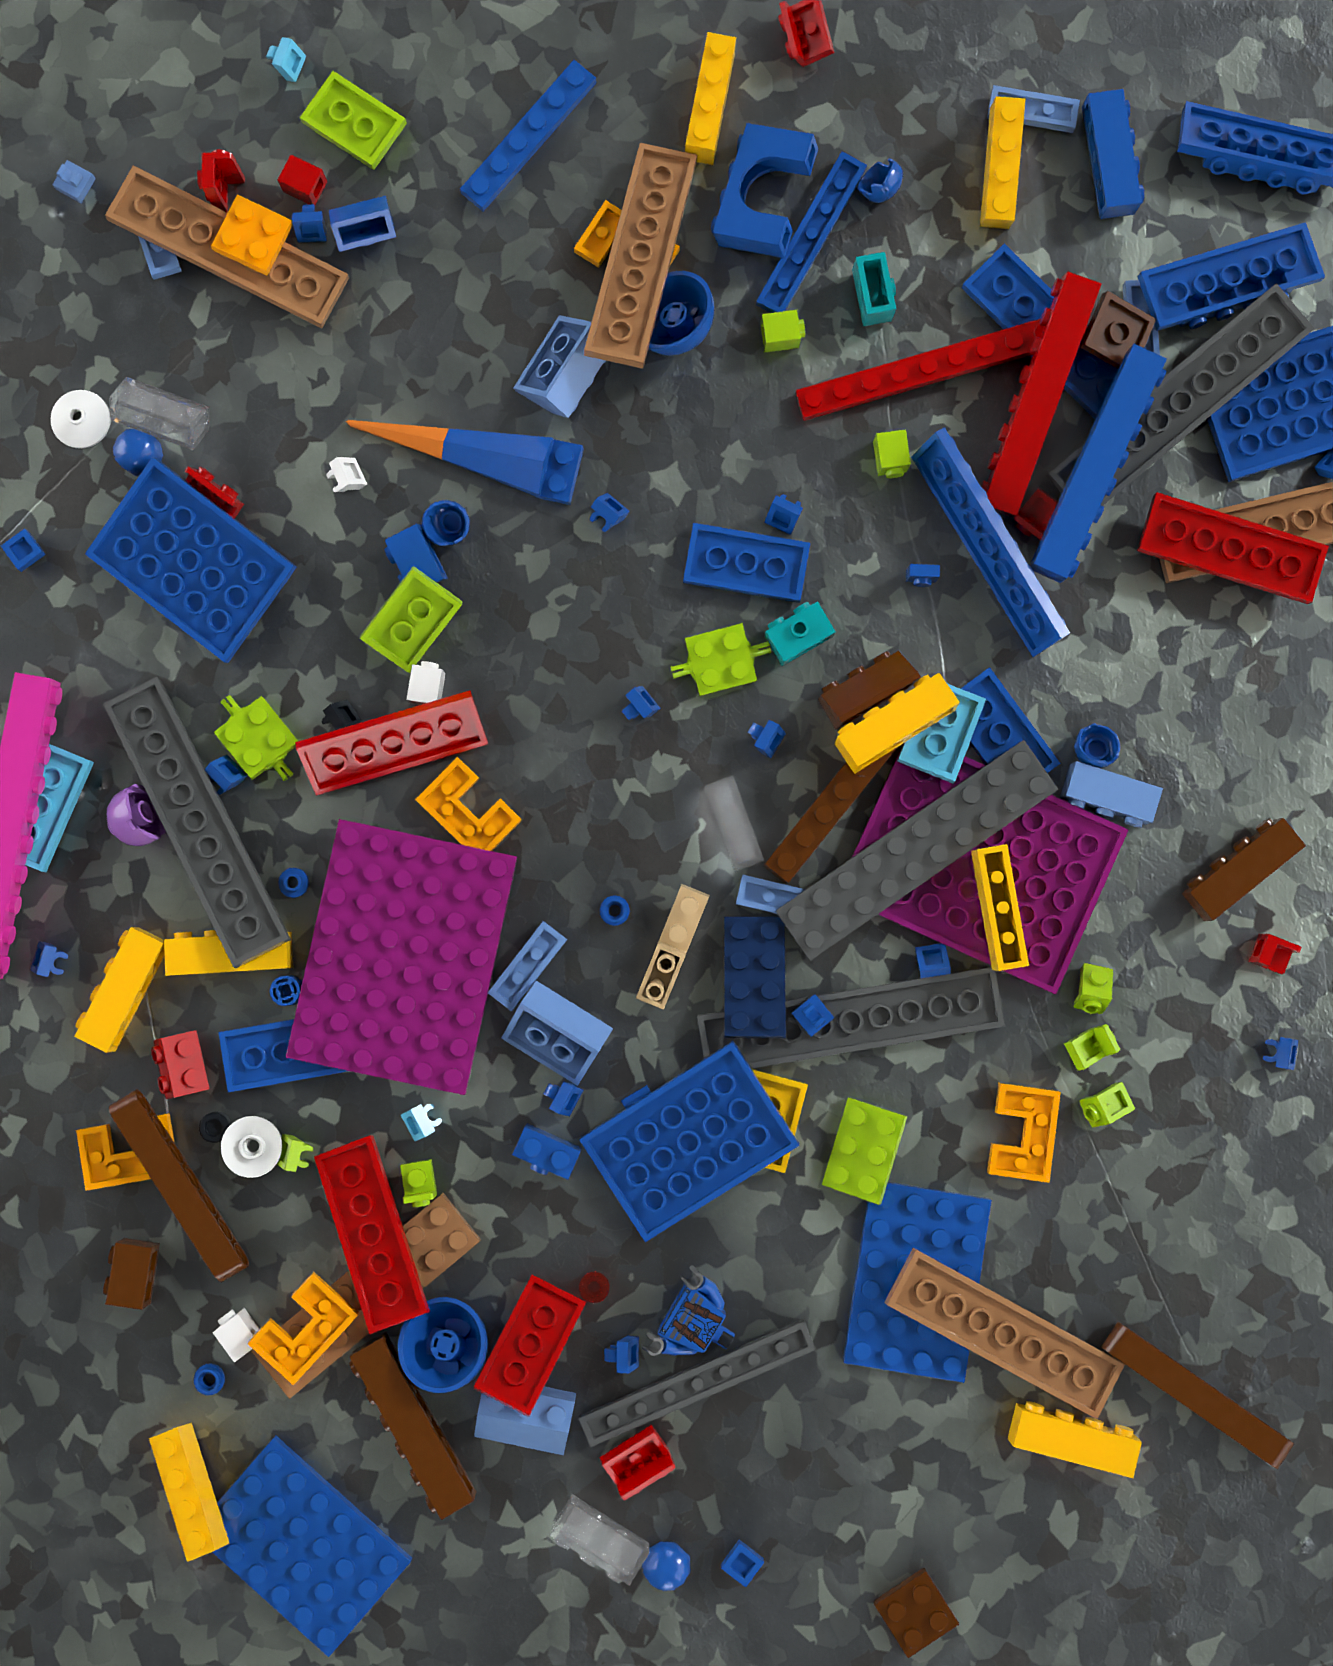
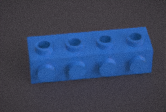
M1124 89L1089 93L1082 105V113L1100 219L1134 215L1144 201V188L1142 184L1139 185L1138 180L1140 162L1138 156H1134L1135 132L1129 126V100H1125Z

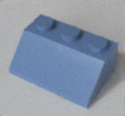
M559 315L513 389L547 411L569 418L571 413L576 410L578 402L586 389L593 383L598 370L606 362V360L584 356V348L591 322Z
M535 981L517 1008L501 1039L578 1086L613 1028L555 993L550 988Z
M544 1387L530 1417L482 1393L474 1437L564 1456L576 1393Z

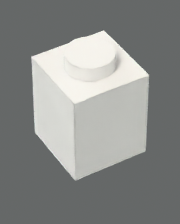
M421 661V666L412 664L406 699L410 704L422 705L442 698L445 672L442 669H438L439 664Z
M245 1308L237 1314L232 1309L218 1320L221 1326L212 1333L231 1359L236 1362L252 1350L248 1342L260 1328Z

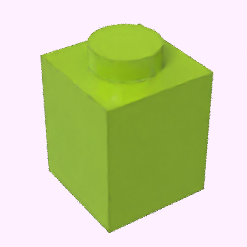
M797 310L762 314L760 326L764 353L799 348L801 338L805 337V324L803 319H798Z
M906 429L876 433L873 446L878 476L886 475V478L889 479L903 476L904 472H907L911 465Z

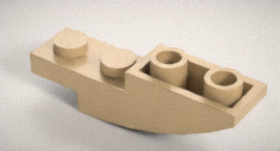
M681 884L636 999L664 1010L710 895Z

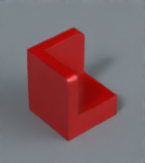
M294 155L289 156L277 179L284 193L307 204L315 205L327 184V179L321 168Z
M1259 934L1248 962L1275 973L1284 974L1292 953H1300L1302 947L1271 934Z

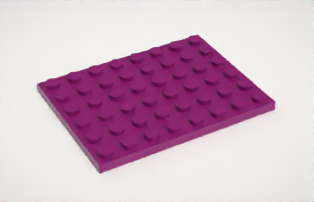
M900 748L852 857L986 765L965 756L956 781L950 783L897 762L901 751ZM1050 795L972 849L1008 845L1029 966L1002 970L1003 972L1052 994H1057L1128 833V829ZM972 850L877 914L991 966L971 855Z
M339 819L286 1058L466 1095L518 857Z

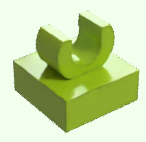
M282 1134V1154L276 1165L283 1170L296 1172L297 1166L301 1168L309 1167L307 1161L300 1160V1155L303 1151L313 1152V1147L293 1135Z

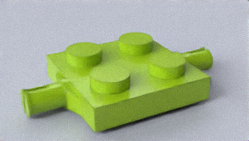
M743 623L685 638L688 651L687 663L670 666L671 672L683 669V671L672 673L673 679L691 674V677L696 682L699 696L756 682L754 657L771 654V649L758 650L769 647L768 641L751 646L746 638Z
M228 695L226 698L233 707H230L226 700L223 699L221 704L231 716L214 733L247 775L253 780L262 772L274 768L283 781L288 780V777L282 769H284L289 777H292L294 773L283 760L296 747L295 742L298 740L266 700L260 696L250 705L240 708L231 695Z

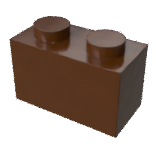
M123 1238L117 1241L115 1246L111 1247L108 1256V1263L112 1264L110 1276H107L103 1287V1294L107 1295L105 1305L142 1310L151 1304L160 1243Z

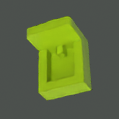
M1084 963L1080 968L1079 995L1074 1001V1008L1084 1010L1090 1014H1103L1112 1000L1113 969Z
M1107 1024L1089 1028L1064 1043L1077 1071L1084 1070L1102 1058L1120 1051L1115 1035Z

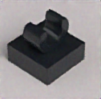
M347 699L332 703L323 710L326 716L322 719V724L331 723L335 730L362 722Z

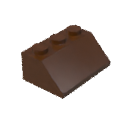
M886 651L873 659L875 664L871 667L864 669L862 665L848 673L849 679L839 684L836 680L823 687L821 690L824 694L820 695L818 700L835 730L872 708L886 702L896 693L912 687L921 678L918 671L899 651L890 655L889 651Z

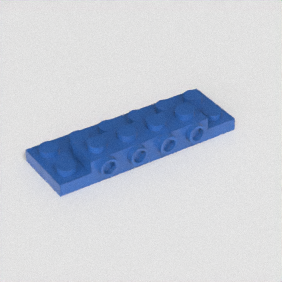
M1186 101L1182 110L1177 152L1203 157L1202 167L1210 169L1213 174L1221 175L1226 172L1238 175L1243 181H1251L1253 179L1265 181L1273 188L1281 186L1296 188V191L1300 194L1316 193L1320 185L1333 188V134Z
M1305 222L1140 272L1137 277L1150 314L1156 318L1154 324L1156 331L1176 325H1180V327L1189 325L1190 329H1196L1205 325L1207 319L1216 317L1217 321L1228 319L1235 314V310L1242 308L1245 310L1276 283L1289 297V294L1294 289L1322 281L1325 278V274Z

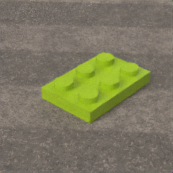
M334 71L331 72L300 116V120L304 125L372 170H375L407 124L403 116Z
M413 566L363 631L360 639L410 673L412 664L416 665L462 606V601Z
M848 1097L822 1185L881 1205L908 1116Z

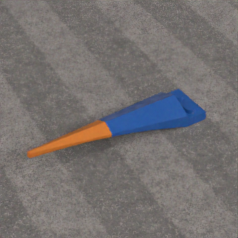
M356 420L346 421L350 427L447 461L540 499L567 505L571 504L584 451L582 445L555 440L552 437Z

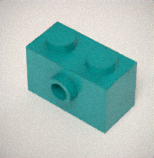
M885 252L856 257L852 273L863 327L891 322L896 312L894 296H896V286L894 279L890 278Z
M818 601L812 605L809 602H805L793 610L795 615L784 620L783 616L779 617L767 625L769 630L765 632L764 637L769 642L781 666L795 660L835 635L836 631Z

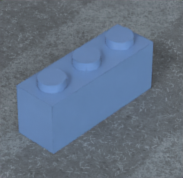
M1075 761L1069 765L1060 798L1068 800L1067 802L1082 809L1085 806L1096 809V815L1113 819L1115 815L1125 818L1124 823L1127 825L1142 828V824L1153 823L1163 788Z

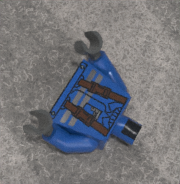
M693 1265L689 1267L693 1272L692 1277L686 1279L681 1276L684 1285L658 1327V1335L661 1337L659 1338L652 1332H648L646 1335L653 1342L648 1347L643 1345L642 1349L652 1356H657L660 1353L667 1355L704 1353L711 1341L727 1349L735 1336V1333L721 1325L726 1317V1312L724 1310L725 1302L717 1285L701 1275Z

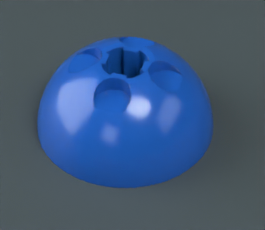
M688 271L668 273L648 350L660 355H680L694 349L705 339L711 329L715 309L713 295L703 278Z
M439 1297L427 1301L429 1313L404 1322L398 1339V1356L404 1373L417 1387L428 1392L447 1393L465 1386L479 1373L486 1358L488 1338L483 1321L472 1307L454 1298Z

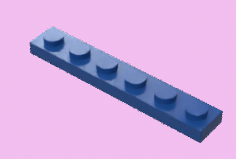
M573 60L460 188L461 194L484 212L597 83L596 77L576 60Z
M841 151L792 237L785 258H780L759 295L756 306L769 313L787 310L867 168L865 163Z

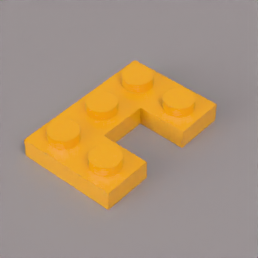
M605 200L575 245L574 253L599 268L612 248L622 210ZM675 244L671 263L680 251V246Z
M456 757L415 800L461 845L493 851L522 819L501 798L478 819L459 799L480 778Z
M998 1082L995 1113L1024 1117L1021 1147L991 1143L987 1168L988 1174L1050 1182L1060 1091Z
M170 1113L157 1115L174 1141ZM110 1124L76 1130L85 1191L151 1179L133 1150L114 1153Z
M314 1271L291 1296L313 1317L300 1332L292 1338L270 1318L248 1342L252 1349L292 1385L303 1376L359 1314L355 1308Z

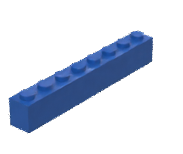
M1133 344L1126 352L1029 564L1035 572L1059 583L1066 580L1067 577L1072 578L1080 563V561L1076 560L1080 549L1083 551L1086 549L1092 537V534L1088 533L1093 522L1097 523L1104 511V506L1101 505L1105 495L1109 496L1116 485L1117 479L1113 478L1117 468L1122 469L1129 456V452L1126 451L1129 441L1134 442L1142 427L1138 423L1142 413L1145 415L1148 413L1154 401V397L1150 396L1154 386L1159 387L1166 375L1167 370H1164L1163 367L1167 358L1136 344Z

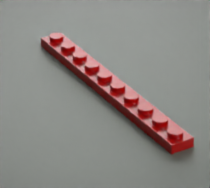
M1041 319L797 389L795 394L803 421L1030 356L1029 351L1032 342L1036 336L1040 337L1044 326L1040 325Z

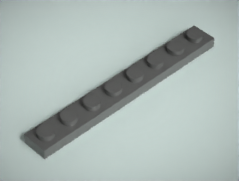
M801 1319L581 1414L578 1419L590 1447L815 1351L816 1348L804 1319Z

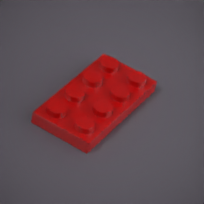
M531 1275L474 1385V1389L530 1417L586 1302Z

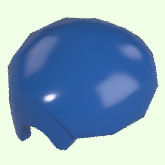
M891 158L888 159L890 165L876 162L865 173L857 186L860 193L871 202H885L891 199L901 187L903 170Z
M141 428L126 429L117 437L113 446L115 461L123 469L135 476H139L152 457L160 461L163 458L161 443L151 433Z
M442 500L434 502L423 513L421 526L425 536L434 544L439 546L454 545L461 542L467 536L470 528V518L466 509L457 502Z
M1093 723L1079 731L1074 750L1077 759L1081 763L1101 769L1116 761L1120 752V742L1117 734L1109 727Z
M660 1541L651 1546L644 1556L642 1564L643 1574L647 1581L656 1589L662 1591L675 1590L685 1583L691 1572L690 1556L677 1543Z

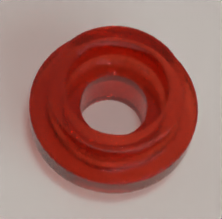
M589 1272L582 1277L579 1284V1292L587 1302H601L609 1293V1281L600 1272ZM591 1282H598L600 1289L596 1292L589 1289Z

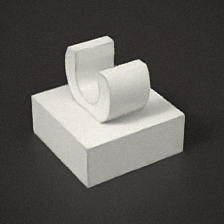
M336 457L329 462L332 470L326 476L327 478H336L338 485L333 488L334 492L360 490L367 485L356 458Z

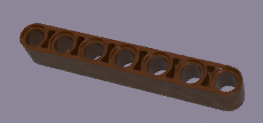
M136 1089L109 1105V1112L114 1122L214 1277L222 1283L247 1268L249 1261L244 1250L141 1091Z
M1120 1322L1116 1323L1101 1347L1112 1356L1277 1470L1294 1446V1443Z

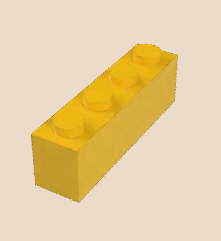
M707 32L685 144L686 153L696 154L697 162L709 165L714 164L736 48V37Z
M996 96L990 107L980 227L1009 229L1015 221L1026 98Z
M940 673L931 678L929 675L923 676L913 684L914 689L906 694L903 690L896 693L888 700L890 704L882 709L878 706L872 708L863 715L864 720L856 725L853 722L848 723L838 731L839 736H837L835 746L854 774L956 710L960 701Z
M1008 845L972 850L971 855L992 970L1002 971L1029 966Z
M130 927L129 931L126 930L121 935L118 941L119 951L115 958L112 957L107 962L104 968V973L106 974L101 985L98 984L90 995L92 1003L87 1012L84 1011L80 1015L75 1025L78 1030L74 1037L106 1053L117 1050L165 956L164 940L139 927Z
M215 930L204 931V937H192V932L173 933L174 939H164L166 976L293 968L292 932H288L291 938L290 941L238 968L233 967Z
M1026 1401V1405L1016 1403L1007 1438L1013 1447L1134 1478L1142 1441L1133 1434V1429L1117 1424L1115 1429L1103 1426V1421L1092 1417H1086L1085 1421L1076 1419L1073 1413L1061 1409H1056L1055 1413L1044 1410L1045 1407L1031 1401Z
M192 1423L173 1428L149 1438L187 1562L230 1544Z

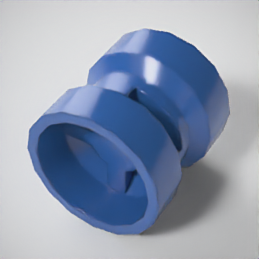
M293 975L276 978L270 987L272 1000L281 1006L297 1004L303 981Z

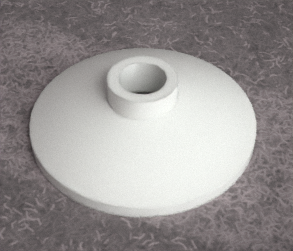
M75 390L66 393L55 403L51 412V426L54 434L61 442L72 448L84 449L96 445L106 436L110 427L111 417L108 406L97 394L87 390ZM81 412V418L73 420L74 414Z
M258 1116L240 1118L226 1129L222 1137V1158L227 1167L239 1176L247 1178L262 1176L271 1171L281 1157V1135L278 1129L267 1119ZM251 1140L259 1143L257 1151L250 1149L249 1143Z

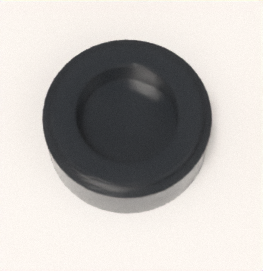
M222 1112L208 1113L199 1123L200 1135L208 1142H220L226 1129L231 1125V1121Z

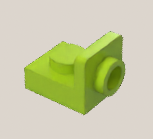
M1123 1082L1114 1083L1094 1096L1084 1097L1079 1101L1084 1116L1089 1121L1091 1127L1109 1125L1135 1110Z
M432 1159L401 1164L400 1168L405 1194L403 1203H412V1207L429 1205L430 1200L437 1196Z

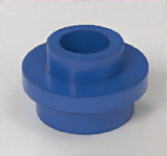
M299 868L286 869L279 877V889L287 897H300L308 890L309 878ZM292 877H296L298 880V885L295 888H290L288 885V881Z
M609 896L604 899L600 906L601 918L604 922L613 926L624 923L630 913L627 901L620 896ZM612 905L620 907L621 912L618 916L610 915L609 908Z
M213 1363L202 1365L194 1375L195 1388L204 1395L216 1394L225 1383L224 1371L220 1366ZM206 1374H212L215 1377V1382L212 1384L208 1383L205 1379Z

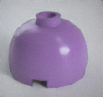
M134 784L113 796L107 807V822L109 831L117 839L126 845L144 846L160 839V836L166 833L143 785Z

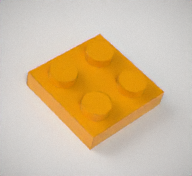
M237 194L211 244L212 250L268 276L293 226L292 220Z

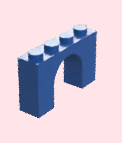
M746 123L744 133L739 135L737 141L738 152L735 161L730 163L728 171L729 181L727 187L721 192L720 209L718 216H714L712 220L711 232L721 247L785 258L793 233L788 217L761 213L750 209L745 204L746 194L751 184L768 172L783 171L810 176L817 156L818 146L814 134Z

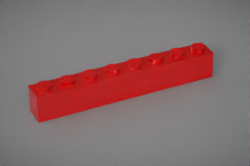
M1069 271L1061 279L1057 278L1050 293V296L1054 297L1051 308L1046 307L1040 320V325L1044 326L1040 337L1036 336L1032 342L1029 354L1033 355L1029 366L1025 365L1021 372L1019 383L1023 385L1019 395L1014 394L1008 409V412L1012 413L1008 424H1003L998 436V440L1002 441L998 453H992L987 469H990L991 473L988 481L983 480L980 485L986 491L988 499L997 513L1009 517H1015L1018 514L1102 283Z

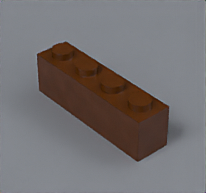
M1268 818L1255 828L1258 831L1250 839L1246 836L1233 845L1234 852L1227 857L1225 855L1218 857L1209 865L1212 868L1204 876L1200 873L1187 882L1186 885L1189 888L1182 895L1203 921H1214L1306 847L1305 843L1284 818L1274 820Z

